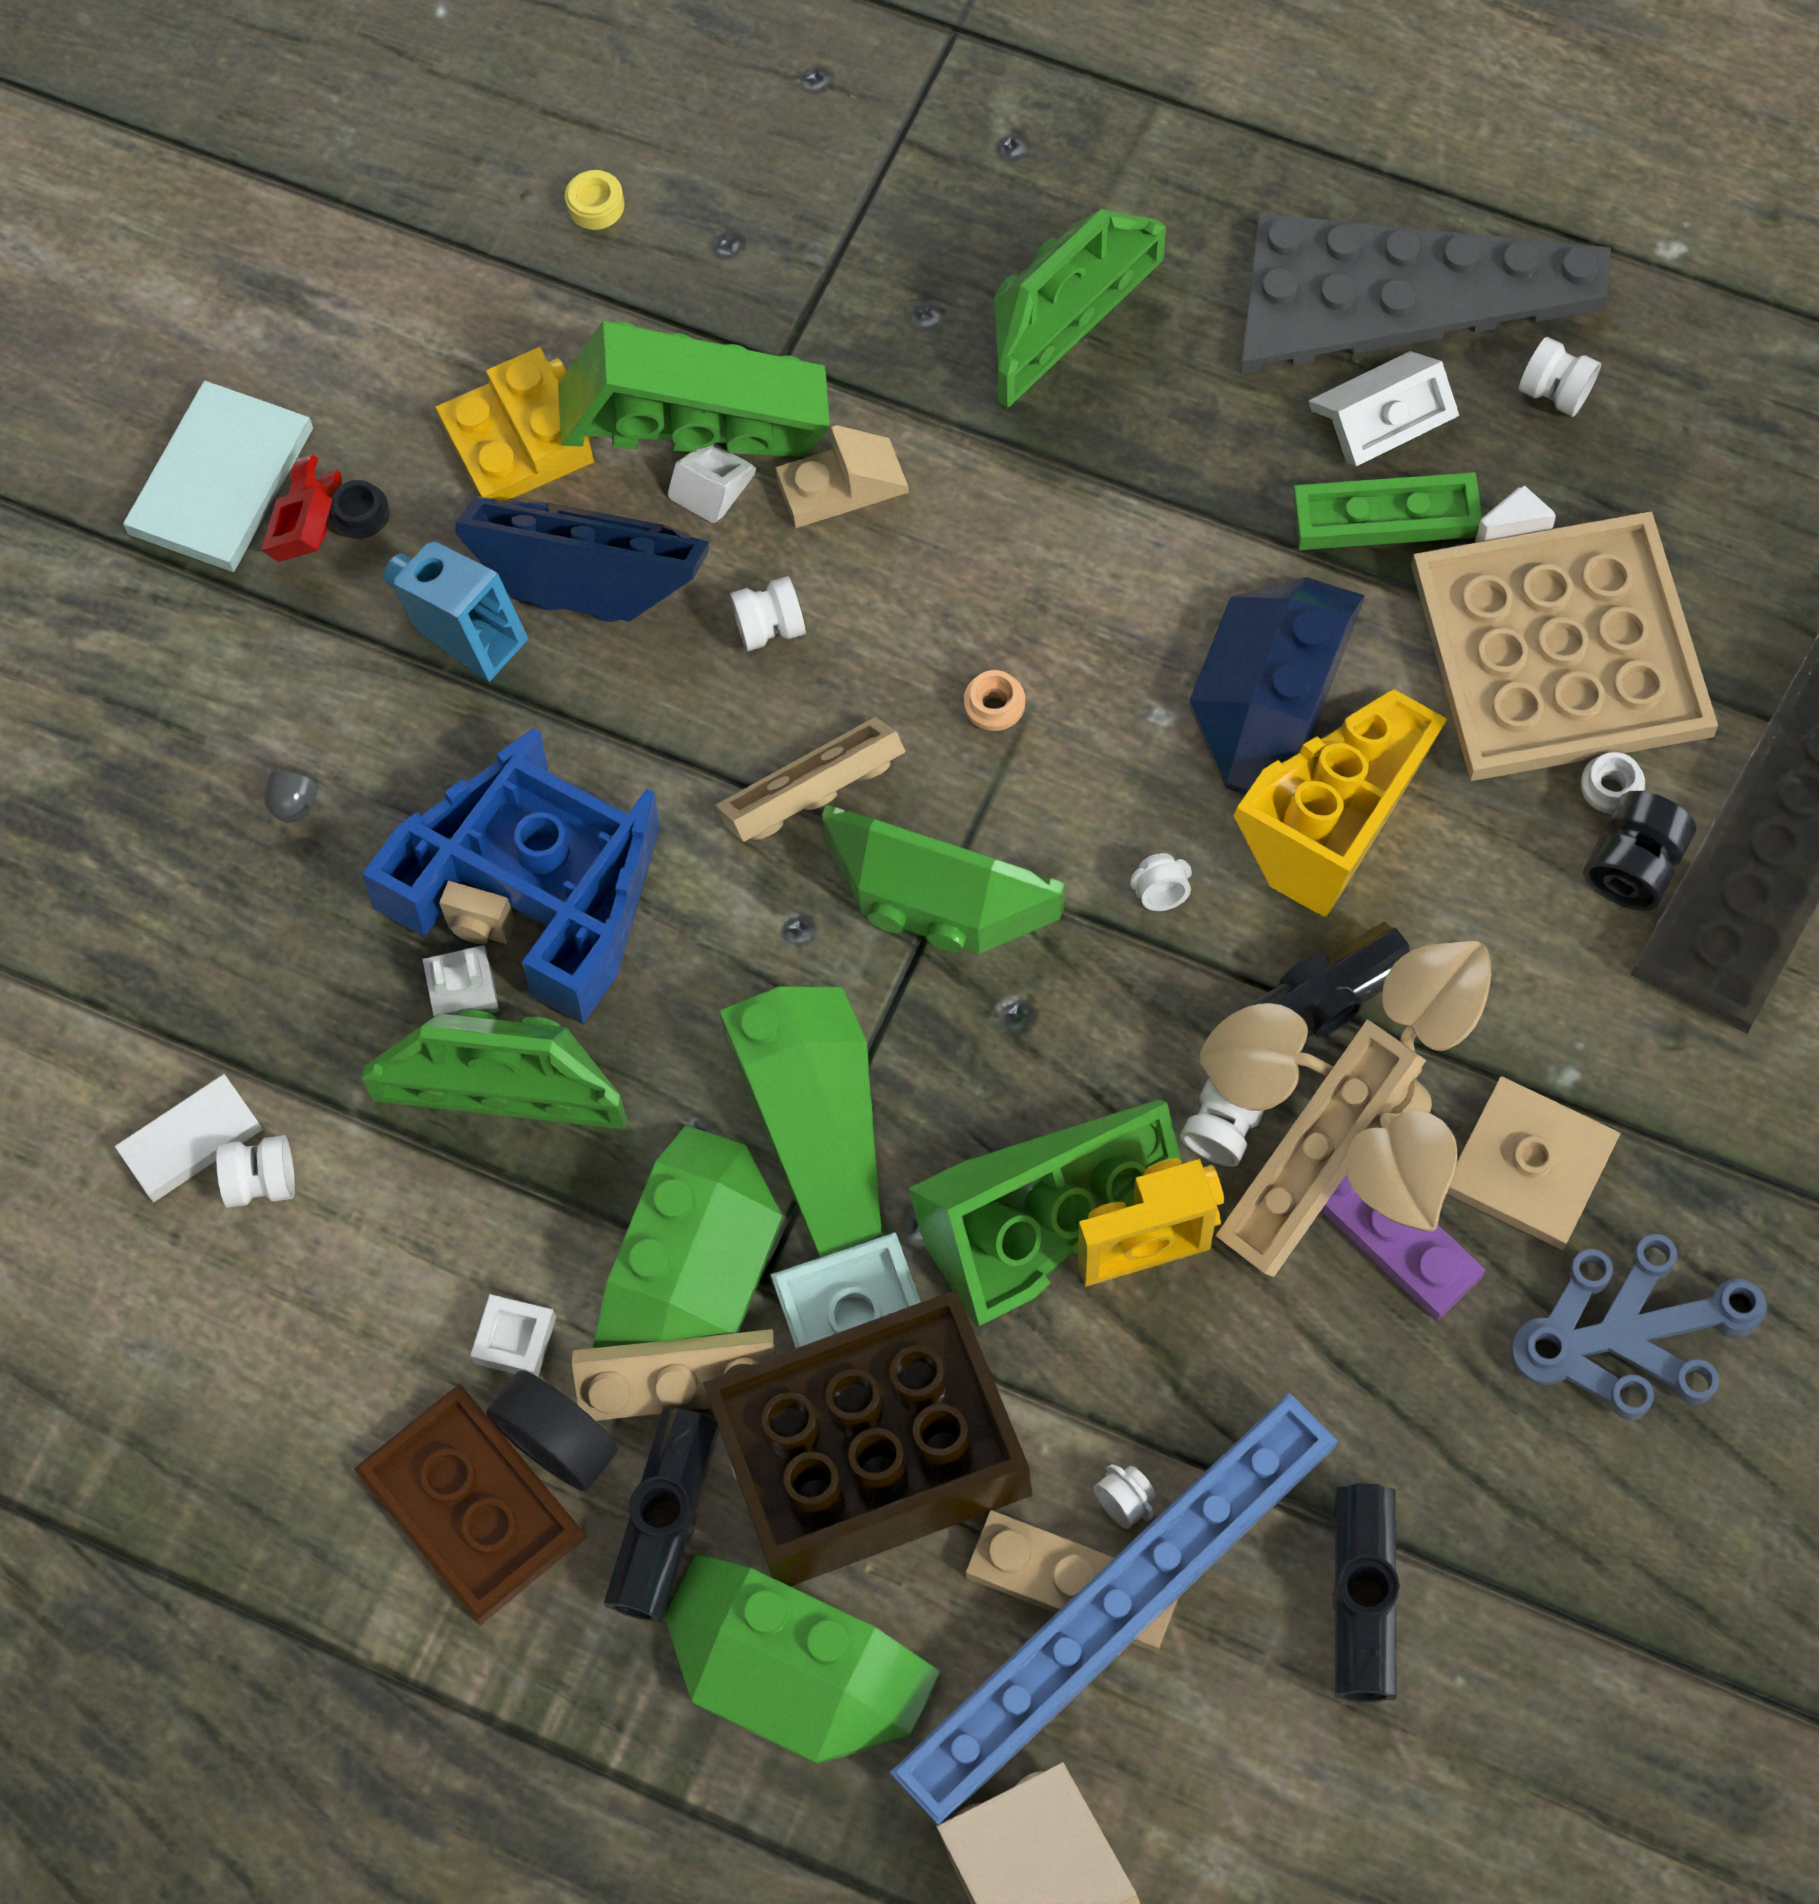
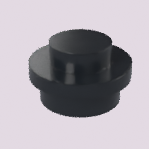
M348 481L342 484L332 497L329 517L336 531L345 537L352 539L371 537L378 533L388 521L390 508L385 494L378 487L367 481Z

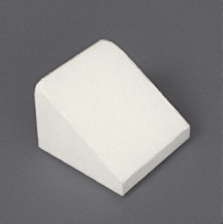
M716 444L697 449L696 452H690L676 462L668 497L671 501L705 520L716 523L725 515L753 478L756 467L744 459L728 453L727 450Z
M1525 485L1522 488L1518 487L1480 520L1475 543L1551 530L1556 518L1555 513Z

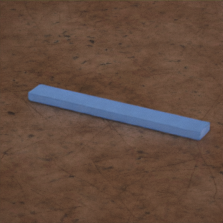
M1290 1393L1285 1395L890 1771L891 1777L936 1826L946 1822L1336 1447L1338 1440Z

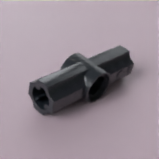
M1384 921L1329 956L1325 952H1318L1303 959L1282 977L1277 988L1246 1007L1265 1003L1285 1006L1304 1019L1308 1028L1307 1038L1313 1034L1316 1038L1328 1036L1353 1019L1361 1010L1364 1002L1383 991L1387 974L1393 965L1402 956L1410 952L1409 944L1396 927L1393 928Z
M663 1408L641 1483L635 1488L630 1497V1519L604 1600L606 1608L615 1610L624 1616L646 1622L663 1621L685 1544L691 1539L695 1531V1511L719 1434L716 1421L700 1413L681 1408ZM671 1501L680 1506V1513L677 1519L669 1526L655 1528L645 1522L649 1509L656 1503Z
M1355 1483L1349 1486L1336 1487L1335 1585L1331 1598L1335 1612V1698L1347 1699L1351 1702L1375 1703L1378 1701L1395 1700L1397 1697L1396 1601L1398 1599L1400 1583L1396 1573V1489L1383 1487L1380 1484ZM1360 1578L1372 1580L1381 1589L1383 1602L1373 1607L1357 1604L1348 1593V1583Z

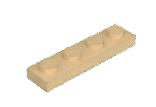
M1367 1019L1215 1236L1263 1273L1274 1277L1346 1176V1155L1351 1140L1361 1131L1381 1126V1115L1391 1112L1426 1062V1059Z

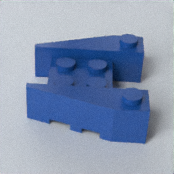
M532 728L496 754L498 761L469 782L461 779L444 792L445 799L422 816L416 812L400 823L363 871L362 876L372 908L423 937L427 935L443 913L439 902L448 881L462 885L466 882L479 890L507 897L512 908L547 926L522 961L530 996L584 1024L619 974L660 829L655 792L646 788L628 814L614 808L547 772L548 766L541 732Z

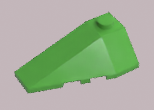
M777 987L719 1010L725 1040L819 1258L882 1237L867 1041L843 987Z
M1158 1099L964 1161L908 1189L925 1248L951 1289H957L963 1307L972 1322L981 1326L1037 1297L1050 1284L1047 1276L1071 1253L1078 1256L1079 1221L1088 1219L1087 1216L1092 1210L1113 1202H1124L1127 1207L1133 1206L1135 1178L1143 1176L1144 1170L1157 1162L1172 1158L1181 1160L1168 1104Z

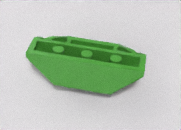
M1100 209L1074 223L1058 239L1051 238L1047 240L1038 250L1034 261L1019 276L1011 275L1000 285L994 297L998 400L1000 404L1008 409L1164 260L1166 226L1156 219Z
M826 805L823 811L822 821L825 842L861 915L866 916L869 922L882 930L899 933L905 929L926 936L931 944L948 952L958 953L965 949L981 954L1058 921L1062 916L1065 903V883L1035 875L1029 870L873 818L853 812H844L845 810Z
M463 1010L459 1012V1016L438 1014L365 1065L361 1078L374 1102L625 1129L627 1121L620 1094L567 1027H560L557 1022L543 1017H526L522 1019L521 1023L497 1020L492 1014L479 1010Z
M685 1125L656 1160L607 1279L593 1348L739 1333L783 1221L782 1214L746 1145Z
M695 1554L664 1614L693 1705L816 1765L861 1752L889 1741L894 1742L911 1737L941 1674L940 1670L864 1621L753 1568Z

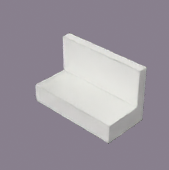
M1412 351L1308 400L1312 412L1332 419L1345 460L1354 466L1375 458L1459 416L1442 361Z

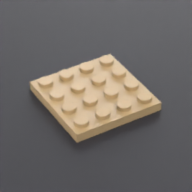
M1652 511L1413 554L1411 568L1470 781L1591 760L1610 752L1624 754L1714 737L1718 723Z

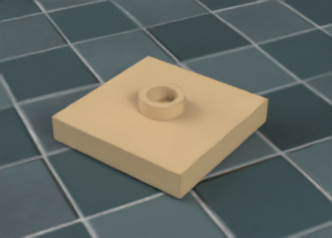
M1501 1076L1457 1162L1454 1178L1447 1195L1564 1251L1621 1133Z

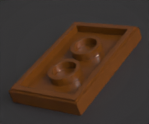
M460 1383L354 1468L358 1476L480 1626L587 1538L583 1530L503 1434L489 1420L488 1416Z

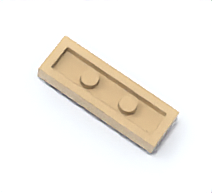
M874 717L721 801L715 807L725 827L741 841L763 839L777 832L783 826V820L803 809H817L828 804L836 797L837 790L857 779H871L882 774L890 767L891 760L904 754L906 751L897 731Z
M773 1329L573 1350L572 1369L578 1406L596 1421L662 1414L663 1408H681L689 1411L709 1409L711 1405L703 1382L776 1356Z
M990 1510L966 1570V1579L1056 1614L1100 1573L1114 1557ZM1178 1599L1140 1634L1132 1644L1158 1653Z

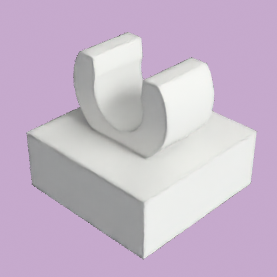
M485 945L423 959L434 1017L438 1014L459 1016V1012L463 1010H479L489 1014L500 1012L489 956Z

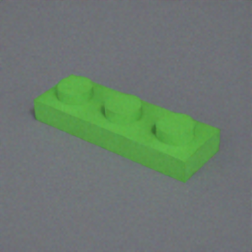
M1476 472L1294 485L1293 491L1299 550L1476 538L1480 520L1482 519Z

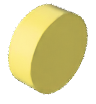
M602 170L582 172L576 175L566 187L565 200L568 214L572 221L582 228L598 230L609 227L621 217L624 211V197L621 184L615 176Z

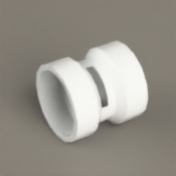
M1545 337L1535 350L1524 371L1519 391L1535 399L1544 396L1554 401L1557 410L1574 417L1587 399L1599 374L1601 363L1586 355L1576 358L1566 353L1562 343Z
M789 576L770 581L764 592H761V590L754 592L745 588L729 594L738 631L747 652L764 647L768 639L774 638L776 634L787 640L806 634L800 605Z
M1209 1078L1199 1098L1202 1107L1198 1115L1188 1118L1180 1134V1139L1187 1148L1200 1157L1222 1166L1235 1167L1239 1165L1247 1149L1245 1136L1248 1130L1258 1126L1265 1110L1249 1111L1231 1104L1219 1094Z
M285 1135L263 1138L260 1144L247 1147L240 1141L218 1144L216 1154L217 1175L221 1196L226 1208L248 1205L255 1197L265 1196L272 1202L294 1198L295 1177L293 1159L289 1142Z

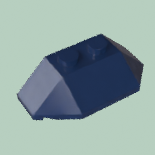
M475 496L456 521V535L483 566L498 573L506 592L512 599L531 602L543 610L567 609L591 614L595 619L605 622L619 620L630 622L691 581L709 552L708 540L691 537L688 533L667 525L545 502L523 500L495 502V499L490 497Z
M1304 577L1230 597L1189 700V707L1205 743L1219 768V774L1226 789L1246 795L1264 768L1277 760L1281 763L1300 753L1303 744L1311 740L1365 595Z

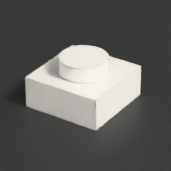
M490 1294L470 1355L473 1363L513 1374L525 1370L538 1377L556 1320L553 1309Z

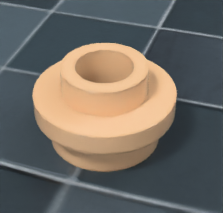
M999 670L983 672L974 678L965 690V713L973 724L984 730L1000 731L1016 724L1024 713V690L1021 684L1006 672ZM991 698H998L1005 702V706L991 709L985 707L984 703Z

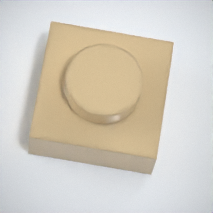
M448 881L439 904L448 927L451 928L452 932L458 937L476 944H486L489 939L508 945L516 925L508 898Z

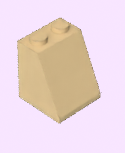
M1064 1762L1045 1772L1039 1771L1029 1774L1021 1779L1015 1787L984 1803L968 1805L958 1811L952 1819L936 1826L950 1862L971 1904H1140L1133 1886Z

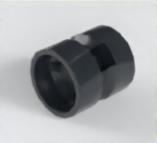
M1628 791L1622 794L1605 828L1607 834L1599 838L1584 867L1583 875L1586 882L1607 900L1633 910L1650 911L1658 907L1675 873L1673 866L1680 864L1697 828L1693 818L1673 801L1647 791Z

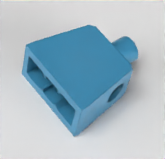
M435 541L427 543L414 558L406 553H399L388 563L384 572V581L387 585L394 588L413 627L422 636L488 682L496 676L528 640L504 585L495 571Z

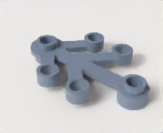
M1651 1234L1639 1242L1633 1255L1635 1266L1603 1322L1574 1330L1591 1294L1601 1292L1607 1286L1613 1274L1612 1262L1605 1253L1597 1249H1586L1575 1257L1569 1271L1570 1282L1550 1317L1532 1319L1517 1331L1511 1347L1512 1359L1517 1370L1526 1379L1541 1385H1553L1567 1379L1609 1403L1614 1413L1625 1420L1640 1419L1648 1412L1654 1401V1391L1651 1384L1645 1378L1638 1375H1626L1619 1379L1585 1358L1586 1356L1609 1351L1673 1387L1677 1395L1684 1402L1692 1405H1701L1712 1398L1719 1386V1375L1714 1366L1700 1359L1685 1362L1650 1341L1713 1326L1729 1337L1740 1338L1748 1336L1757 1329L1765 1317L1767 1310L1766 1298L1761 1289L1754 1283L1745 1279H1731L1722 1283L1711 1298L1639 1314L1657 1280L1665 1277L1671 1271L1677 1259V1249L1668 1237L1660 1234ZM1648 1248L1660 1249L1666 1256V1264L1661 1266L1650 1264L1644 1257V1250ZM1584 1263L1596 1264L1601 1269L1603 1277L1597 1281L1588 1280L1582 1276L1579 1266ZM1735 1294L1746 1297L1751 1304V1311L1748 1313L1736 1312L1729 1304V1297ZM1539 1340L1553 1342L1558 1349V1356L1553 1359L1541 1357L1535 1350V1343ZM1695 1372L1701 1374L1708 1382V1390L1704 1392L1693 1391L1686 1384L1685 1375ZM1624 1388L1636 1389L1643 1397V1405L1635 1408L1627 1406L1621 1400L1620 1391Z

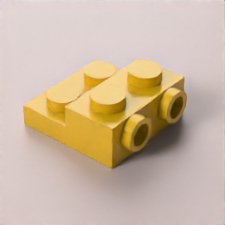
M540 347L487 369L488 384L435 406L438 418L479 497H490L495 499V502L508 501L594 463L589 441L593 437L584 436L583 447L561 446L558 383L565 375L566 370L559 358L548 362Z
M1178 1158L1157 1162L1147 1167L1143 1172V1176L1135 1178L1133 1206L1127 1207L1124 1202L1108 1203L1092 1210L1087 1216L1088 1219L1079 1221L1077 1263L1085 1287L1211 1250L1214 1226L1221 1224L1217 1205L1224 1204L1222 1187L1214 1166L1203 1167L1200 1159L1183 1164Z

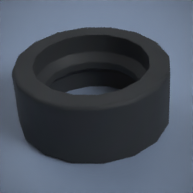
M525 1370L515 1373L486 1410L489 1420L516 1447L548 1472L580 1491L589 1489L618 1452L615 1440L587 1412L552 1385Z

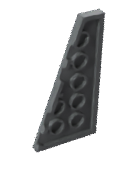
M1259 213L1240 374L1261 371L1262 364L1290 359L1292 365L1314 362L1315 355L1340 350H1348L1352 354H1359L1443 339L1444 332L1473 327L1474 333L1494 330L1498 322L1526 317L1534 322L1604 310L1608 295L1611 247Z

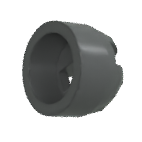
M273 771L270 773L265 789V804L277 819L286 823L298 822L309 814L314 805L319 787L314 781L305 776L287 771Z

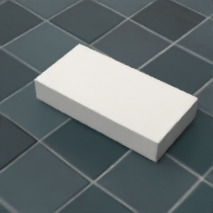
M223 1074L117 1144L115 1148L154 1203L216 1161L218 1144L238 1141L244 1143L263 1129L226 1075Z

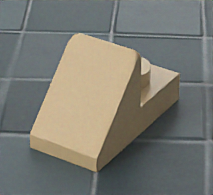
M835 425L830 427L832 450L775 467L777 481L795 528L909 493L908 484L890 439Z

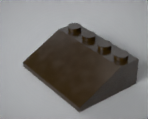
M957 1289L703 1382L771 1576L790 1587L990 1512V1510H996L1033 1496L1029 1465Z

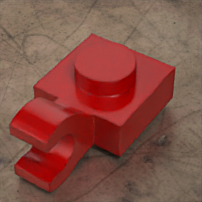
M314 454L299 458L294 462L291 469L289 493L287 496L276 499L261 551L278 562L318 551L319 545L325 538L327 532L326 521L333 500L331 496L341 486L342 475L338 470H333L320 474L317 480L315 467L318 457Z

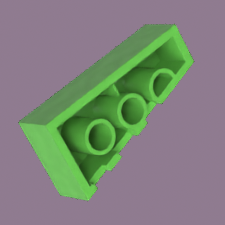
M603 320L558 383L561 446L583 447L584 436L612 438V448L637 449L638 439L672 440L673 451L696 452L697 449L706 448L715 443H727L728 453L805 457L830 428L825 365L801 361L794 356H776L751 351L740 345H722L692 339L690 336L681 333L667 334L638 328L627 322H608Z

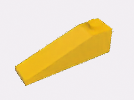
M1392 689L1347 717L1343 725L1322 739L1316 736L1303 744L1300 753L1283 763L1277 760L1264 768L1238 805L1233 816L1270 887L1326 918L1437 739L1447 718Z

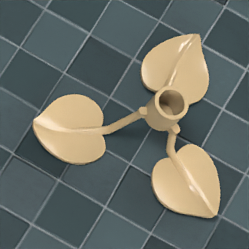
M1478 941L1431 944L1408 952L1393 965L1383 985L1382 1002L1387 1016L1396 1024L1406 1027L1401 1034V1043L1415 1052L1414 1040L1417 1036L1430 1049L1445 1051L1459 1044L1472 1032L1482 1015L1490 988L1491 961L1487 947ZM1272 1003L1248 1006L1223 1020L1205 1041L1199 1063L1206 1071L1219 1094L1231 1104L1249 1111L1271 1109L1285 1101L1297 1086L1299 1079L1298 1065L1309 1067L1326 1077L1334 1067L1313 1055L1301 1053L1308 1034L1306 1022L1290 1008ZM1421 1067L1391 1112L1381 1115V1128L1366 1129L1358 1133L1351 1140L1346 1155V1173L1353 1190L1376 1212L1403 1226L1432 1232L1437 1228L1443 1201L1454 1178L1457 1165V1145L1449 1127L1441 1119L1430 1113L1432 1107L1431 1096L1427 1089L1416 1079L1422 1071Z

